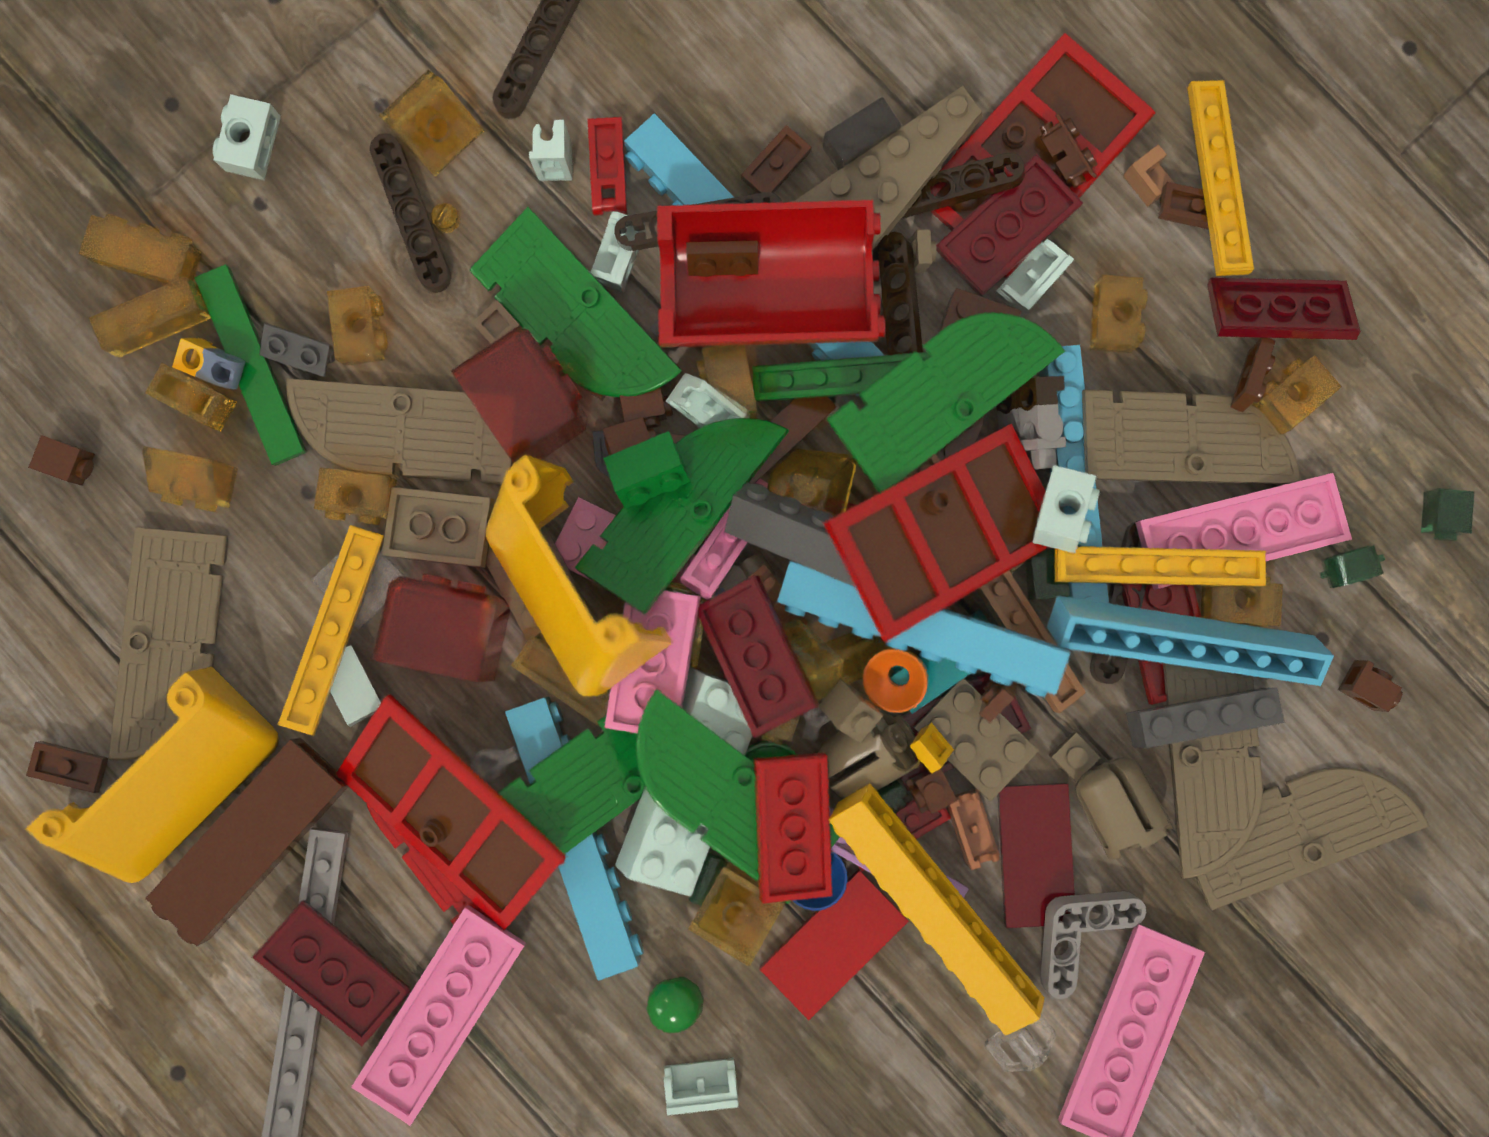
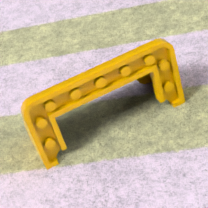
M525 455L512 465L506 473L486 527V538L575 690L583 696H599L667 648L673 641L664 627L647 630L641 623L635 622L632 624L627 618L619 615L606 617L595 625L539 532V529L569 507L567 502L564 501V491L566 486H570L574 481L566 468Z
M213 667L185 672L171 686L167 695L169 707L180 719L92 806L81 808L73 802L68 804L63 810L52 809L45 811L26 829L45 846L124 882H139L150 875L275 751L279 742L278 733Z

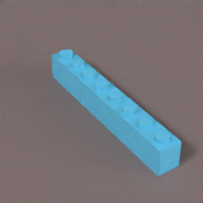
M1080 345L1062 346L1065 352L1039 372V377L1064 376L1065 390L1057 391L1058 415L1063 422L1061 437L1066 436V447L1056 448L1057 466L1085 473L1082 391L1085 389L1081 348ZM1097 500L1095 510L1087 509L1085 521L1091 522L1086 543L1078 542V546L1103 547ZM1070 506L1059 508L1061 512L1067 515L1077 513ZM1062 582L1064 597L1109 604L1107 583Z
M790 561L777 600L778 603L785 605L784 610L786 612L803 617L808 612L819 616L818 622L838 628L839 623L853 627L852 633L863 638L872 639L873 635L880 636L856 587ZM945 608L886 642L888 646L904 651L907 650L908 646L922 650L920 656L932 661L941 662L942 657L955 661L956 668L968 673L976 674L977 669L991 673L990 679L1001 684L1010 686L1012 681L1026 685L1025 691L1041 697H1046L1047 692L1054 695L1057 694L1070 656L1069 649L1060 648L1058 645Z
M1057 596L1047 624V629L1060 648L1317 686L1322 685L1334 657L1315 635Z
M544 697L505 711L530 784L535 779L529 772V769L571 740L568 734H562L559 722L563 721V716L557 701L551 702L550 697ZM595 831L565 853L567 857L564 864L559 866V870L597 980L599 981L638 967L641 960L639 955L644 954L638 934L632 935L628 922L632 921V915L626 900L620 901L616 888L621 887L615 867H608L605 855L609 854V849L603 834L597 835Z

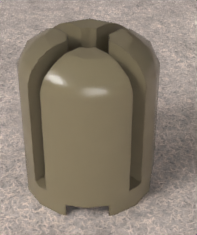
M878 707L877 709L883 717L861 743L842 731L823 742L819 753L827 754L828 778L867 756L842 773L840 779L829 786L837 796L844 799L869 783L877 791L919 766L920 761H915V752L909 746L915 739V735L900 714L893 717Z
M1116 758L1096 766L1095 770L1092 769L1082 774L1075 784V796L1108 859L1121 858L1119 850L1125 848L1131 850L1140 847L1142 850L1167 836L1165 829H1173L1140 764L1133 759Z

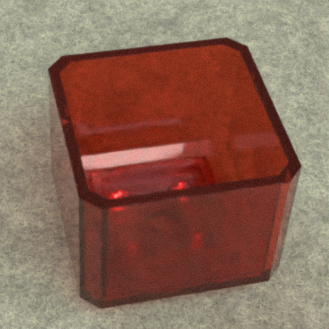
M514 328L451 370L504 451L514 463L525 455L542 460L583 433L587 428L588 417L577 402L583 397L568 374L560 377L558 372L563 370L549 346L545 345L541 348L528 329Z
M424 573L422 580L399 576L388 585L372 660L468 681H495L510 608L504 598L485 594L486 587L458 581L456 588L450 586L451 579Z

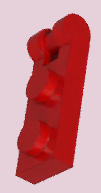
M622 117L587 119L593 216L604 215V212L609 211L628 214ZM602 189H615V197L603 198Z

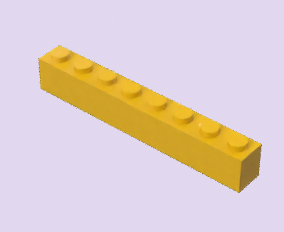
M869 783L839 801L829 818L835 833L848 843L858 861L866 865L877 879L879 886L888 892L898 904L901 913L912 921L920 931L924 941L931 945L939 954L946 968L958 977L969 996L975 998L985 1010L988 1019L993 1024H996L1005 1036L1040 1020L1045 997L874 787Z

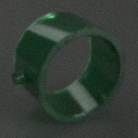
M1375 545L1357 548L1322 559L1324 571L1319 572L1321 579L1327 578L1330 588L1357 583L1384 574L1380 562L1385 561V557L1383 554H1377Z

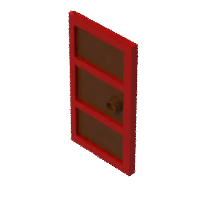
M1064 33L940 171L1004 153L1019 155L1025 164L1037 153L1074 194L1080 198L1155 115V111L1078 43ZM1056 114H1059L1064 121L1071 118L1080 133V136L1075 139L1081 150L1088 147L1098 163L1097 166L1093 167L1097 176L1094 178L1088 172L1084 175L1086 181L1076 188L1071 183L1067 184L1065 177L1056 162L1067 156L1065 151L1053 158L1040 138L1042 133L1039 129L1043 125L1052 122L1055 126L1059 123L1055 116ZM1011 165L1004 166V172L1007 177H1011L1015 169H1012ZM989 169L992 183L995 182V175L993 169ZM972 173L966 178L965 184L968 187L977 188L983 184L985 178L980 173ZM939 182L933 186L931 193L936 197H943L949 193L951 187L948 183ZM990 195L930 212L952 231ZM1024 259L1004 277L1008 278L1016 270V268L1024 261Z
M1012 423L823 523L882 640L885 642L890 641L1048 548V546L1033 543L1046 491Z
M391 694L383 698L376 712L336 772V775L504 931L555 870L564 864L567 857Z

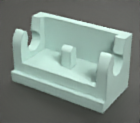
M554 120L552 128L554 135L548 141L541 139V127L539 124H536L532 134L533 151H529V159L538 180H573L572 142L565 121Z
M612 211L591 273L603 286L624 293L639 250L627 251L618 244L614 234L617 221L627 215ZM627 226L626 233L621 234V236L625 235L628 241L635 240L636 233L646 232V227L645 230L635 231L633 226Z
M1046 239L1044 243L1039 244L994 294L1008 306L1021 310L1020 316L1023 318L1074 259L1070 255L1068 256L1055 243Z
M684 373L666 400L669 405L699 428L721 420L749 418L706 381Z
M352 645L346 647L330 692L344 720L351 727L374 715L381 701Z
M734 1058L667 1065L664 1067L667 1115L738 1107V1088Z

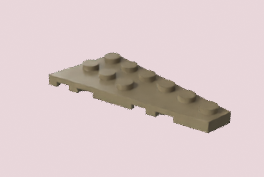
M961 86L793 202L873 200L874 213H880L881 220L880 235H874L873 250L881 239L892 231L922 193V188L931 177L934 178L942 169L941 165L952 151L959 148L983 118L982 111L964 86Z

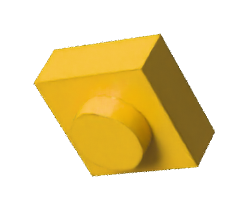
M932 722L923 727L909 745L915 752L918 760L924 763L931 773L942 768L954 750Z

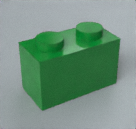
M669 431L603 458L615 493L625 509L641 505L648 499L662 493L675 491L680 486L690 482L679 450Z

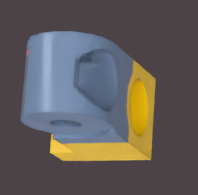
M202 338L180 339L173 368L219 387L238 389L245 366L243 359L225 353V351L212 346L213 343ZM194 349L190 362H187L186 355L188 351Z

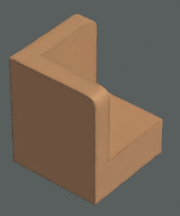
M1159 144L1134 162L1123 175L1147 207L1161 198L1162 188L1166 182L1174 183L1160 165L1167 154Z

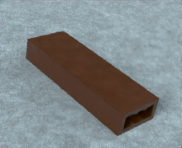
M301 737L290 739L145 898L152 905V911L159 918L169 920L178 929V935L185 942L196 946L207 942L349 786L336 775L337 770Z

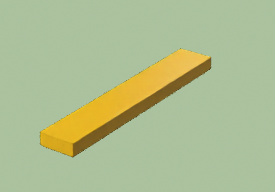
M1224 80L1191 81L1187 90L1216 276L1248 275L1254 270L1225 82Z
M349 526L278 722L279 726L315 736L383 545L384 535L356 526Z
M1077 546L1076 552L1071 553L1055 548V582L1261 587L1266 586V551Z

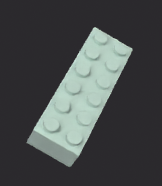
M690 667L682 708L745 755L752 733L728 681ZM645 787L615 866L630 880L691 896L710 846L700 840L708 828L700 824L692 834L661 810Z

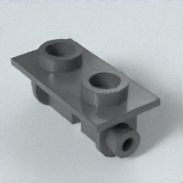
M264 323L260 356L325 377L327 363H333L337 353L336 350L332 349L331 344Z

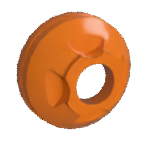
M892 647L876 653L869 660L863 673V686L867 696L877 707L888 712L901 713L913 709L922 701L928 688V673L923 661L910 650L904 651ZM892 667H904L909 673V681L903 685L894 683L889 675Z

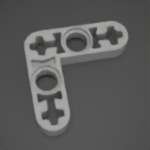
M1126 891L1061 896L1053 899L1048 904L1045 912L1040 978L1044 989L1055 999H1065L1072 995L1078 981L1081 932L1136 927L1142 923L1146 915L1144 902L1131 892ZM1096 905H1103L1100 917L1090 920L1089 913L1091 909ZM1065 909H1067L1072 914H1065ZM1125 910H1127V911H1126V915H1124L1122 912H1120V911H1125ZM1061 941H1068L1069 945L1066 952L1062 955H1054L1056 945Z

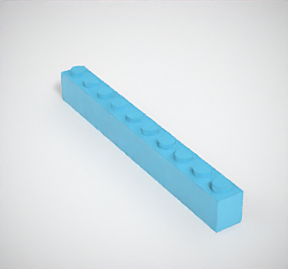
M655 113L624 140L627 151L625 157L637 171L643 169L651 177L648 181L653 189L661 196L666 193L674 202L671 205H693L734 198ZM872 342L808 343L814 350L812 355L816 361L884 356Z

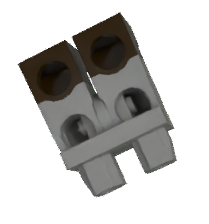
M1064 376L1031 378L996 405L998 428L1001 429L1012 423L1034 469L1053 468V465L1057 466L1056 448L1066 447V436L1061 437L1063 422L1058 415L1057 391L1065 390Z

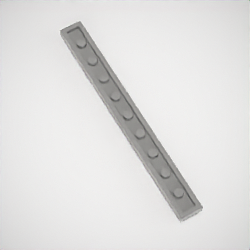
M314 827L310 829L299 903L305 900L334 924L349 832ZM285 986L262 1137H301L320 1012L288 986Z

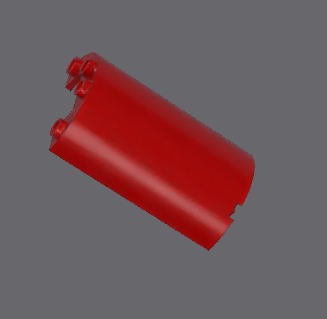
M873 200L657 206V240L660 251L661 309H658L659 346L693 347L877 342L879 337L885 336L884 315H880V294H874L873 282H879V260H872V245L874 235H880L881 229L880 213H874ZM758 241V274H747L744 276H688L686 242Z

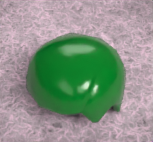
M681 976L663 980L648 995L646 1011L651 1023L658 1030H662L665 1033L683 1032L695 1024L703 1011V996L699 987L686 977Z

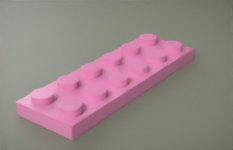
M1334 473L1135 522L1142 548L1266 551V561L1352 540ZM1152 584L1153 590L1171 586Z
M467 905L351 1088L411 1126L526 945V942L508 930L504 931L494 921Z
M1141 924L1133 928L1059 1115L1058 1121L1060 1124L1090 1137H1133L1205 954L1204 951Z

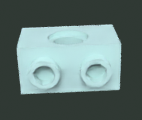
M230 94L228 105L223 107L221 113L222 128L220 136L215 139L213 144V160L227 172L265 180L281 115L270 103ZM250 132L247 140L239 142V138L243 133Z
M1053 465L1033 543L1071 553L1076 552L1078 542L1086 543L1091 522L1085 521L1087 509L1095 510L1100 490L1093 488L1096 475ZM1070 506L1077 513L1067 515L1061 512L1059 508Z

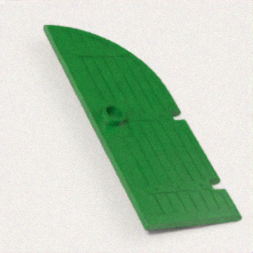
M529 207L518 216L470 268V272L488 291H491L498 283L502 289L495 296V299L509 312L538 346H541L549 339L553 345L545 352L547 356L568 378L591 392L611 397H620V395L637 396L660 388L682 371Z
M990 312L962 318L950 324L923 344V348L930 356L923 361L919 354L914 351L862 391L859 396L865 403V407L859 410L853 401L850 400L828 417L827 421L880 493L896 485L1063 354L1065 350L1060 343L1039 325L1016 315Z
M733 418L705 425L686 435L676 443L690 482L680 486L675 491L665 492L650 498L641 505L631 506L626 509L623 506L600 535V538L607 542L605 547L600 549L593 544L574 568L646 615L729 509L733 495L747 482L751 481L787 435L789 429L761 419Z
M656 689L641 716L636 740L638 767L648 793L661 810L692 834L700 824L708 828L700 840L757 881L759 879L754 762ZM830 823V845L832 848L840 836L835 833Z
M606 715L597 721L603 731L602 733L594 737L587 728L529 769V772L535 779L531 784L526 786L522 779L518 777L498 792L564 854L639 800L645 788L637 762V733L604 728Z

